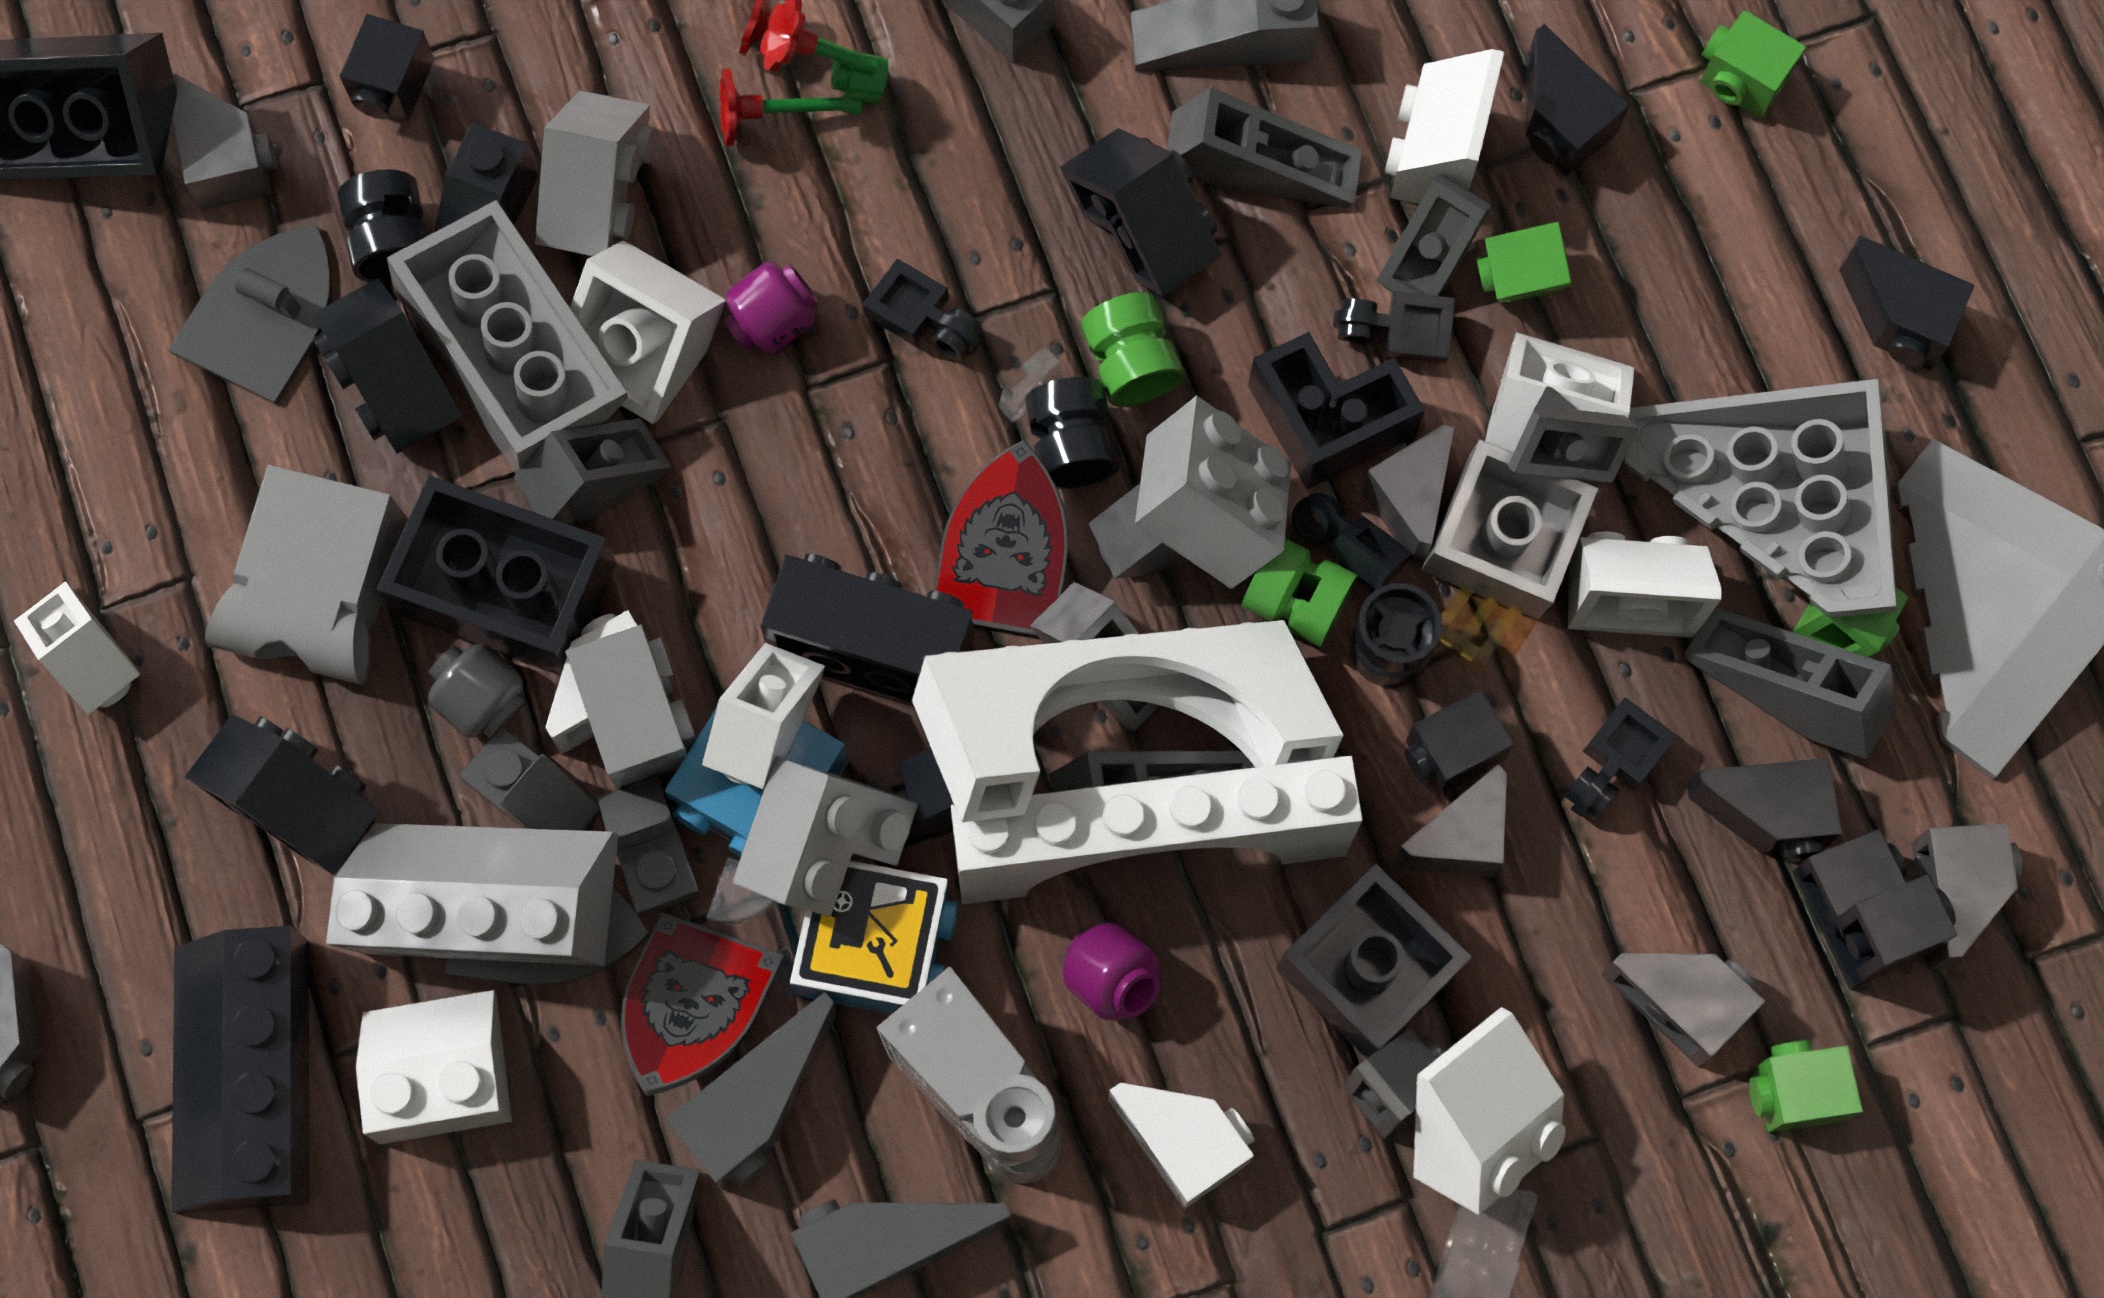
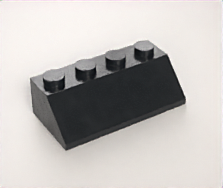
M163 33L0 40V180L156 175L161 172L177 95Z
M289 925L222 930L175 947L171 1212L188 1213L309 1204V941Z

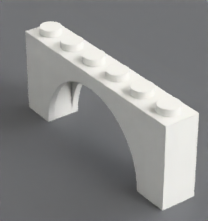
M1284 620L1259 623L1246 622L1239 625L1199 629L1187 628L1179 631L1128 634L1119 637L1068 640L1059 643L1007 646L998 649L925 656L912 699L962 823L1025 815L1040 773L1033 747L1034 733L1044 723L1059 713L1086 703L1105 700H1132L1157 704L1180 711L1202 721L1228 738L1247 756L1255 768L1333 758L1343 737L1338 723Z
M1352 756L1037 794L1031 796L1025 815L962 823L955 805H951L962 905L1026 897L1029 890L1035 885L1058 874L1108 860L1162 851L1194 848L1256 849L1279 856L1282 865L1346 857L1362 822Z

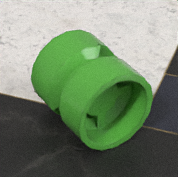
M1135 292L1114 297L1090 310L1081 320L1080 327L1089 350L1093 353L1095 360L1103 361L1099 366L1098 374L1101 382L1104 384L1109 403L1115 407H1131L1153 401L1175 389L1185 377V372L1174 344L1168 339H1162L1166 334L1164 330L1165 321L1157 300L1152 293Z
M1285 538L1284 551L1256 571L1241 607L1268 621H1278L1284 618L1288 620L1291 633L1322 647L1338 620L1358 575L1327 559L1318 564L1312 563L1308 549ZM1302 584L1308 586L1314 592L1310 602L1295 598Z

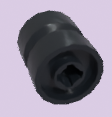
M394 169L374 170L349 178L340 186L337 194L343 224L346 230L350 232L346 241L355 277L364 282H371L379 278L382 283H392L387 257L427 237L428 232L425 224L421 222L424 212L415 177L407 172Z
M1090 377L1057 379L1041 384L1025 396L1031 434L1040 439L1034 445V452L1049 471L1057 489L1090 486L1112 477L1119 471L1114 434L1108 428H1104L1103 421L1110 416L1105 387L1100 380Z
M1391 583L1377 588L1366 598L1350 638V656L1356 670L1367 681L1381 687L1398 688L1414 682L1424 673L1442 633V615L1436 601L1425 590L1411 584Z

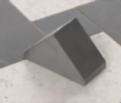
M1439 426L1369 469L1362 493L1397 542L1412 553L1409 558L1412 562L1424 564L1433 543L1454 427Z
M1497 764L1401 845L1394 858L1402 870L1494 877L1503 864L1507 773Z

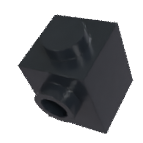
M366 13L339 77L353 106L360 112L377 119H385L389 115L409 121L435 59L423 30Z
M1479 689L1413 724L1405 741L1409 748L1405 749L1404 752L1408 765L1415 777L1422 784L1429 781L1437 796L1503 762L1514 743L1482 690Z

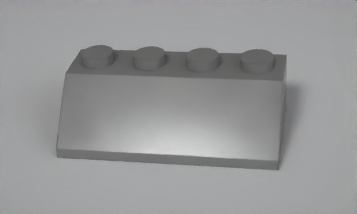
M497 200L387 257L394 292L515 474H517L551 431L604 424L628 398L627 391Z
M374 823L334 877L326 944L372 955L604 966L618 834L605 831Z

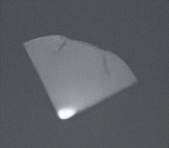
M1047 347L1038 350L1023 364L1022 368L1028 376L1011 390L1005 387L1002 392L999 408L1012 423L1027 412L1025 396L1032 389L1041 384L1060 379V362Z
M728 857L706 919L711 924L734 926L760 916L779 902L732 883L739 861Z

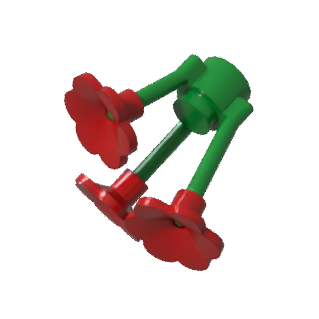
M756 0L741 40L742 44L739 54L746 56L752 44L763 35L760 51L765 56L763 66L767 71L776 72L782 64H788L795 52L807 57L815 53L835 62L832 69L830 87L840 91L841 96L833 98L762 100L761 94L740 95L734 85L731 69H722V78L719 83L720 118L725 146H734L737 128L742 119H762L763 113L841 111L859 116L863 103L875 106L880 103L888 76V59L846 49L819 38L814 32L803 29L805 15L801 12L802 0H786L784 4H777L773 11H771L770 0Z

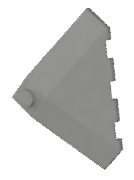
M1878 379L1630 408L1628 419L1639 429L1625 456L1627 469L1644 481L1653 480L1671 493L1677 506L1710 530L1717 527L1741 545V553L1776 579L1781 580L1785 577L1810 596V604L1829 618L1897 612L1885 417Z
M1932 439L1896 484L1894 491L1898 510L1909 509L1915 542L1908 543L1905 551L1913 593H1924L1930 627H1925L1920 631L1928 678H1940L1946 712L1939 713L1936 716L1939 739L1993 780L2104 645V529Z

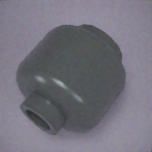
M486 644L473 645L464 652L456 645H453L428 671L436 680L430 688L428 703L466 738H474L484 733L491 739L501 727L504 728L526 702L519 696L524 686L522 676Z

